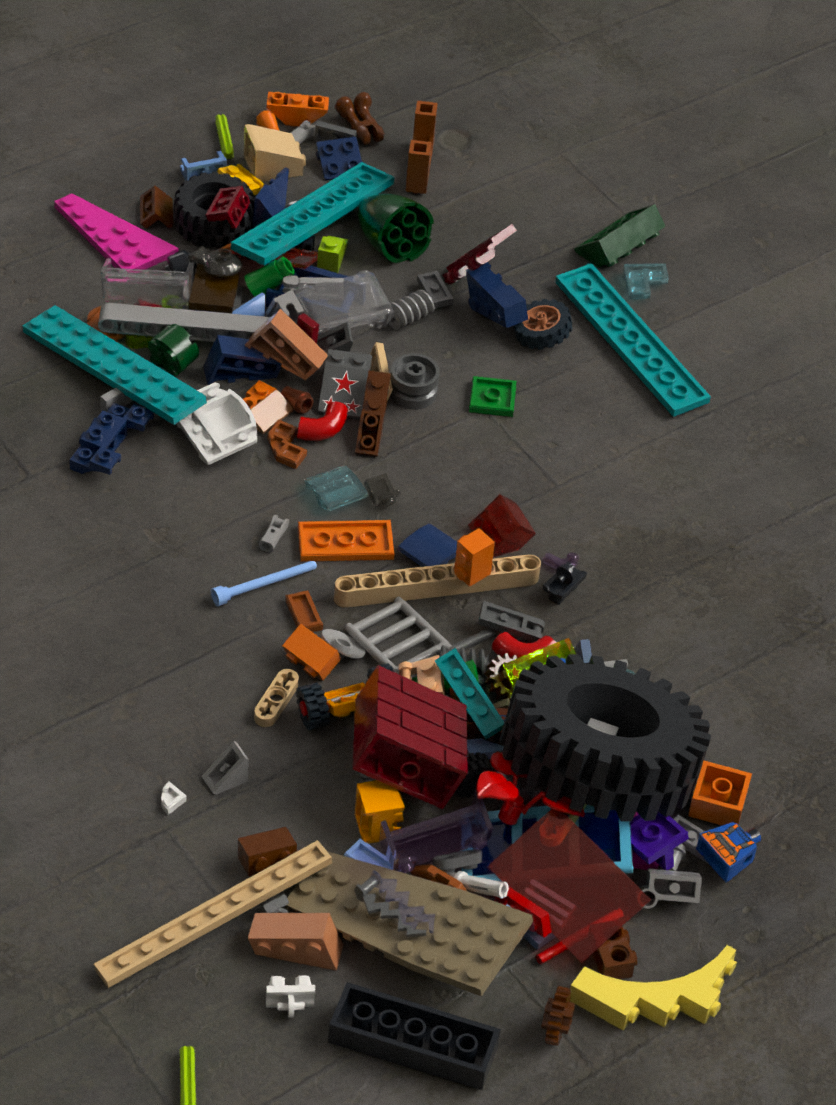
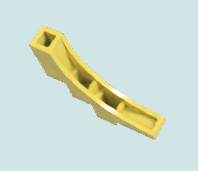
M727 945L714 960L703 968L684 977L660 982L623 981L604 976L584 967L571 984L570 1001L621 1030H624L629 1022L633 1024L639 1014L665 1027L670 1019L674 1020L677 1017L679 1011L705 1024L710 1016H716L721 1007V1003L718 1000L720 990L724 984L723 978L726 974L730 976L736 967L737 962L734 961L736 949Z

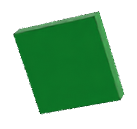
M473 376L469 412L513 417L517 381Z

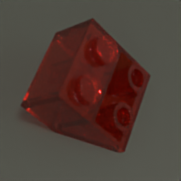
M501 494L468 524L472 532L480 528L495 542L493 557L521 549L536 534L517 503Z

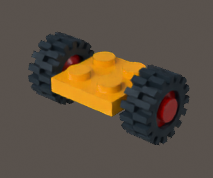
M389 663L379 665L393 671V667ZM372 667L367 670L368 679L376 667ZM361 682L324 692L319 683L298 687L296 689V702L306 729L313 730L329 725L330 713L336 717L350 715V712L355 711V699L365 683Z

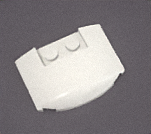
M216 382L197 390L206 395L207 403L176 423L198 452L199 458L207 465L257 443V426L248 405L231 389L228 391L219 389L220 384Z

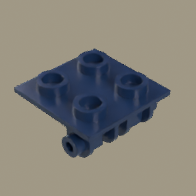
M356 137L316 142L318 149L316 158L321 161L325 180L335 179L362 162Z

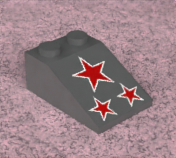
M328 349L318 414L325 415L327 404L335 401L347 406V418L360 420L368 370L371 371L372 355Z

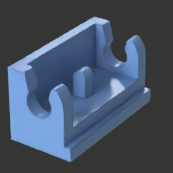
M222 151L216 152L219 158L188 163L186 158H181L183 165H180V171L184 179L189 181V178L194 175L200 176L201 173L205 172L211 174L212 172H217L218 168L226 167L227 159Z

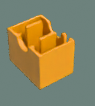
M378 780L357 783L354 815L362 840L370 844L401 838V827H397L396 823L403 822V813L401 811H403L405 806L398 789Z

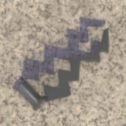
M374 870L367 881L362 885H356L354 891L357 899L361 902L364 901L369 914L381 911V919L397 918L398 932L407 931V937L427 935L426 930L416 929L419 922H428L429 933H433L435 914H423L425 906L409 907L410 891L396 892L397 879L381 878L380 874ZM377 887L379 888V893L386 892L385 902L374 903L376 893H367ZM399 901L398 909L389 910V902ZM407 917H414V922H406Z

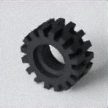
M476 752L475 755L470 753L469 757H467L468 773L455 791L458 796L460 795L462 798L465 796L470 798L472 794L476 796L479 776L485 771L496 772L484 753Z

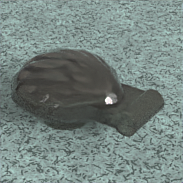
M201 246L188 256L191 262L202 264L204 270L215 278L226 279L235 276L242 268L240 258L224 248L212 252Z

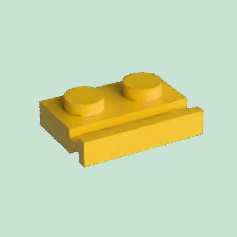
M240 164L218 168L217 171L218 174L227 173L230 174V177L235 176L241 182L244 181L254 195H257L265 185Z

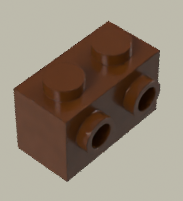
M287 827L238 838V859L248 876H253L297 852V843Z

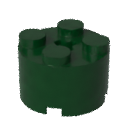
M177 324L168 325L148 342L151 363L157 367H163L167 373L174 377L179 375L199 357V349L195 342L192 344L188 339L191 335Z

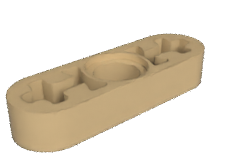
M283 669L276 675L255 707L254 720L257 725L270 727L275 724L298 688L299 676L297 672L292 669ZM272 695H280L283 699L273 701L270 697ZM268 708H270V715H265L268 711Z

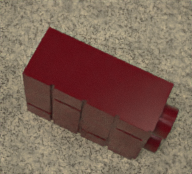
M377 665L355 699L353 770L443 809L468 773L466 757V705Z

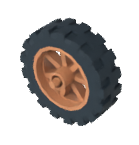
M542 299V301L538 302L535 300L532 301V304H526L528 320L513 325L518 342L520 341L523 346L527 345L530 349L538 348V350H542L544 347L552 348L555 344H561L563 339H567L570 336L569 332H572L569 308L565 307L563 302L558 303L554 299L551 301Z

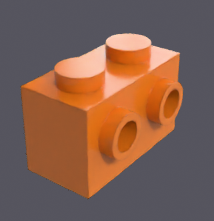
M480 528L468 535L462 536L457 541L454 573L459 580L464 581L469 587L491 574L495 542Z
M302 624L297 627L282 645L286 652L285 657L295 665L300 663L304 666L303 670L310 677L315 678L317 676L322 681L341 660L335 648Z

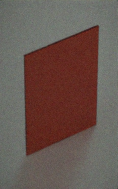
M551 809L488 865V868L501 881L507 882L509 887L549 913L551 932L581 963L651 901L564 812Z

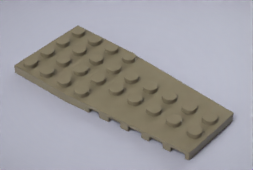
M331 852L328 853L332 857V864L301 880L287 897L289 904L285 905V909L288 912L292 909L298 913H330L337 931L342 933L343 938L349 941L356 939L363 943L364 948L372 952L377 949L384 953L385 958L410 970L481 997L533 923L531 914L468 891ZM371 876H374L379 884L367 893H376L374 903L389 902V910L399 909L404 925H411L414 930H426L427 935L407 937V931L398 932L397 918L381 919V911L369 914L364 901L361 902L357 899L354 891L356 885H362Z

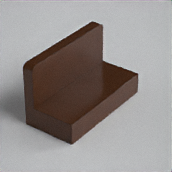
M154 185L140 196V224L147 229L159 220L168 228H171L173 226V199Z

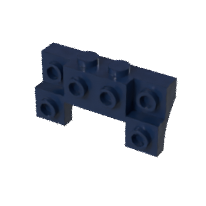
M113 403L107 412L103 410L97 418L95 417L89 429L81 434L79 439L81 446L70 458V470L81 474L96 471L111 475L112 468L117 462L120 463L121 454L115 451L126 438L127 428L143 432L147 422L150 419L153 420L154 412L136 404H133L129 409Z

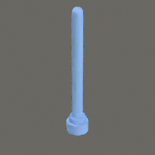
M309 561L230 588L220 585L211 589V597L216 606L227 604L228 600H231L233 596L315 570L317 564L315 561Z

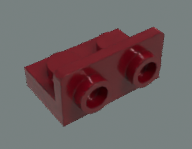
M242 186L220 189L206 213L208 221H224L227 219L232 229L237 228L250 204L249 196L245 193Z

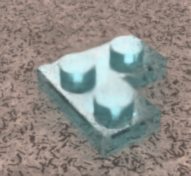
M666 263L624 264L623 266L629 299H650L651 290L649 284H668L669 276Z

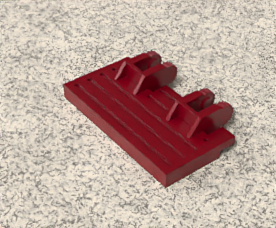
M513 224L507 226L447 266L448 271L442 275L445 282L454 284L466 276L467 269L474 271L494 258L495 246L517 231Z

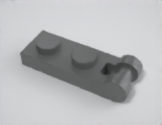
M483 601L477 622L478 625L500 632H508L512 636L527 640L528 643L536 642L542 638L541 633L545 627V622L541 619Z

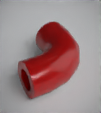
M334 401L327 404L325 415L321 418L301 416L297 439L322 441L332 438L342 430L348 415L347 406L341 402Z
M503 632L496 637L491 646V650L501 657L507 653L510 658L516 655L519 662L524 659L525 667L531 666L535 661H540L544 664L547 657L558 656L559 654L558 645L550 636H544L533 643H523L516 640L508 632Z

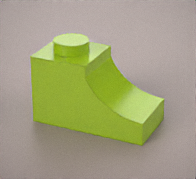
M328 235L327 237L323 236L318 249L317 268L338 273L348 246V239Z

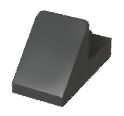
M346 322L319 335L317 345L326 354L328 349L349 352L353 344L350 325Z

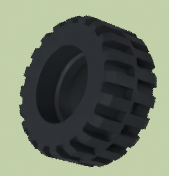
M205 172L201 173L200 176L194 175L189 178V181L185 180L175 192L174 224L179 234L183 235V238L188 242L192 241L197 246L203 245L204 248L216 247V249H220L252 230L255 204L254 194L244 181L241 182L235 176L230 177V174L227 173L218 174V172H212V174H207ZM242 186L245 193L249 196L250 204L237 228L232 229L227 219L209 222L206 213L219 190Z

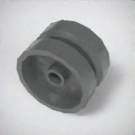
M417 353L405 354L396 358L391 366V383L393 388L390 395L391 399L397 405L406 409L417 410L433 404L437 398L439 367L432 358Z

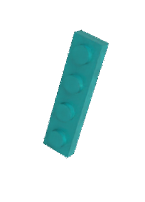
M456 648L436 659L437 667L460 702L466 705V711L485 740L501 731L504 725L503 719Z

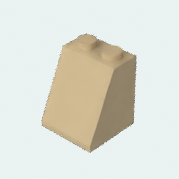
M251 124L245 125L244 159L251 174L262 182L270 181L272 178L275 179L276 175L285 167L289 168L288 178L303 175L306 159L304 154L300 153L299 142L295 141L292 133Z

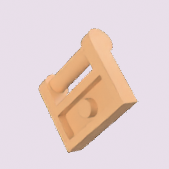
M439 655L413 663L402 662L399 664L398 669L401 676L412 680L411 675L417 674L419 684L445 695L444 676L435 663V660L440 657Z

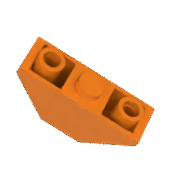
M268 92L266 108L274 113L286 126L299 127L305 120L310 121V124L327 114L329 97Z

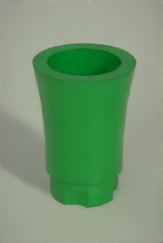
M282 256L278 260L275 259L264 267L246 274L245 282L255 297L261 293L265 294L266 297V290L268 288H277L283 283L284 277L294 275L295 271L291 262Z

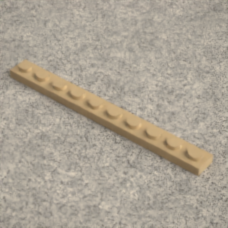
M317 840L94 963L95 971L109 988L332 864V857Z

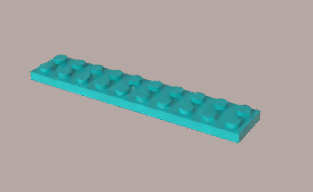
M361 162L232 241L231 250L259 264L266 265L357 208L362 200L372 195H377L392 186L395 177Z
M592 263L556 276L555 283L673 417L710 403L711 396Z
M56 305L22 325L23 333L111 387L117 388L124 395L173 425L207 403L206 395Z

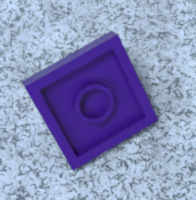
M657 812L655 820L644 821L638 814L630 821L632 850L648 865L655 861L664 870L674 867L673 849L689 839L688 832L670 816L665 817ZM618 827L616 828V836L620 839V832Z

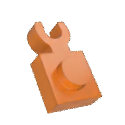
M259 380L246 392V398H243V400L251 409L277 389Z

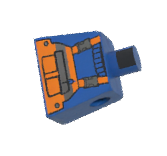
M732 822L700 833L696 850L726 883L752 863L757 850L756 843L761 841V836L755 828L744 832L737 823Z

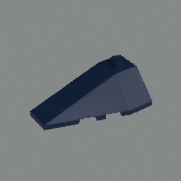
M285 167L281 170L275 179L272 178L270 180V185L265 184L255 197L252 229L285 209L289 168Z

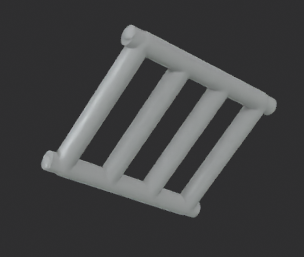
M397 597L393 604L353 625L347 623L344 626L348 634L380 665L389 663L393 667V671L398 674V666H395L389 659L420 642L431 638L437 645L405 662L413 663L441 654L442 645H445L447 652L452 647L438 631L401 597ZM400 610L408 616L369 638H366L360 632ZM414 624L422 630L383 652L375 646Z

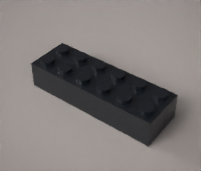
M346 982L329 1024L328 1043L483 1090L498 1048L501 1029Z

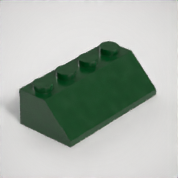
M653 204L626 213L576 246L574 250L597 267L603 265L610 267L618 262L617 258H623L631 254L632 248L636 249L646 244L645 240L647 238L652 239L660 234L659 230L664 228L665 224L656 205Z

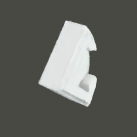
M171 782L166 783L161 794L162 808L169 815L186 802V795Z

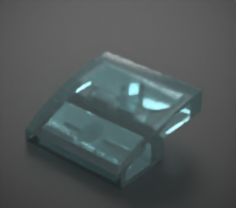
M346 465L304 479L306 488L316 495L317 504L327 511L368 497V492L361 481Z

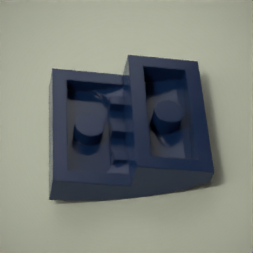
M429 523L408 536L398 546L397 550L422 567L448 564L449 560L456 558L457 541Z

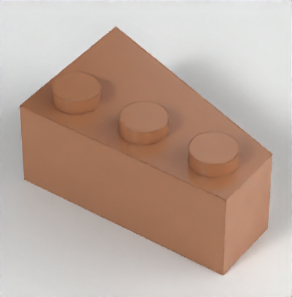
M281 309L259 327L244 345L249 349L253 347L264 353L263 356L267 359L271 357L282 364L281 367L304 380L317 371L328 356Z
M255 913L248 936L255 955L337 971L343 949V943L330 913Z

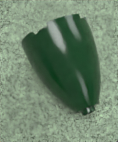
M378 194L362 200L358 207V219L364 235L371 245L391 262L397 263L406 260L412 262L420 257L430 245L432 240L430 238L432 224H434L433 216L426 207L416 201L394 194Z

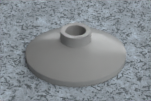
M324 629L322 631V640L335 648L341 659L344 656L349 658L364 657L365 649L352 637L333 629Z

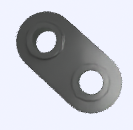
M464 850L433 857V866L447 874L455 872V868L462 867V869L477 868L478 863L482 862L481 850Z

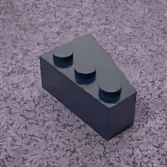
M488 262L474 271L466 270L470 297L468 301L472 310L505 328L528 320L526 300L511 285L506 286L501 281L502 276L499 273L494 274L490 270L491 265Z
M217 335L203 368L207 385H210L214 381L228 380V383L235 382V379L248 378L249 381L277 378L282 364L271 357L269 359L263 356L264 353L253 347L249 349L244 346L249 339Z

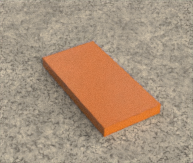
M391 520L298 522L300 562L394 560Z

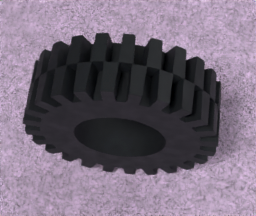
M568 654L565 663L557 656L547 657L545 664L535 661L531 664L529 670L523 669L515 683L502 728L500 745L504 746L502 751L504 759L513 760L511 765L512 771L516 775L528 774L526 784L535 790L548 786L546 798L551 801L557 802L563 796L572 799L569 809L581 813L584 804L594 806L595 817L607 819L610 810H616L621 821H632L635 812L644 821L655 820L657 812L667 817L674 813L676 807L682 809L686 806L688 798H691L711 740V734H708L710 728L708 720L701 719L702 709L698 705H688L690 697L685 692L681 691L670 694L672 683L663 678L653 683L649 681L651 672L640 668L636 674L626 672V662L616 660L613 668L607 667L604 664L603 657L591 655L588 664H585L578 654ZM590 718L619 727L617 736L588 726Z

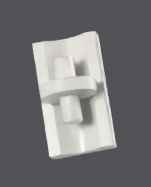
M272 976L269 986L266 987V1008L277 1007L278 1011L288 1010V1018H294V1010L314 1007L315 985H311L309 976L296 977L295 985H285V978L282 976Z

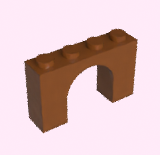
M417 101L413 140L410 141L406 192L426 194L434 146L438 103Z

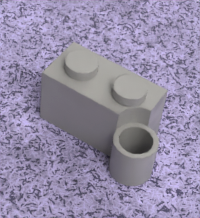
M648 868L647 885L641 886L637 890L636 899L639 905L645 909L653 908L658 900L699 903L702 877L699 873ZM645 891H650L654 894L652 901L649 903H644L640 900L641 894Z

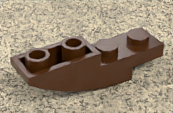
M368 370L355 454L378 457L391 373Z

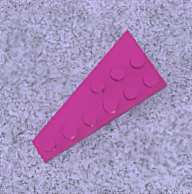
M69 194L54 201V207L125 279L166 261L169 255L179 251L178 247L74 194Z

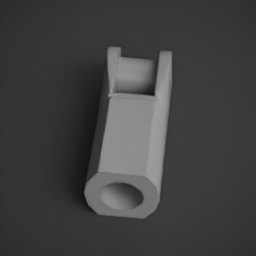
M305 120L297 129L291 132L295 141H298L300 145L305 140L315 135V125H311L310 121Z
M278 515L273 516L259 542V548L262 551L273 552L278 541L288 528L289 519L283 520L278 518Z

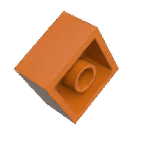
M703 761L688 816L722 826L732 822L739 825L752 773Z

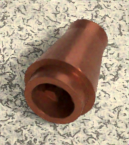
M289 386L284 387L281 391L283 397L296 412L307 413L312 408L313 398L309 393L293 389Z

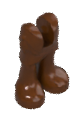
M361 92L355 97L353 103L349 97H341L335 103V110L351 124L352 130L357 131L356 135L364 145L370 144L371 133L375 142L383 141L385 135L383 128L377 124L375 118L369 113L372 104L370 95L367 92ZM356 114L359 115V117H360L363 121L360 122V120L358 119V117L356 116Z

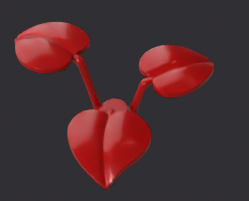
M499 751L492 754L490 762L494 769L500 773L485 771L479 776L477 781L478 799L494 798L504 800L498 818L509 825H515L521 813L526 814L528 809L541 798L543 803L552 809L584 817L585 814L583 809L581 813L569 809L572 799L563 796L557 802L546 798L547 789L546 792H540L524 806V800L518 795L519 791L516 785L518 776L527 778L528 774L516 775L511 769L513 760H505L502 752ZM502 774L512 775L513 781H507Z

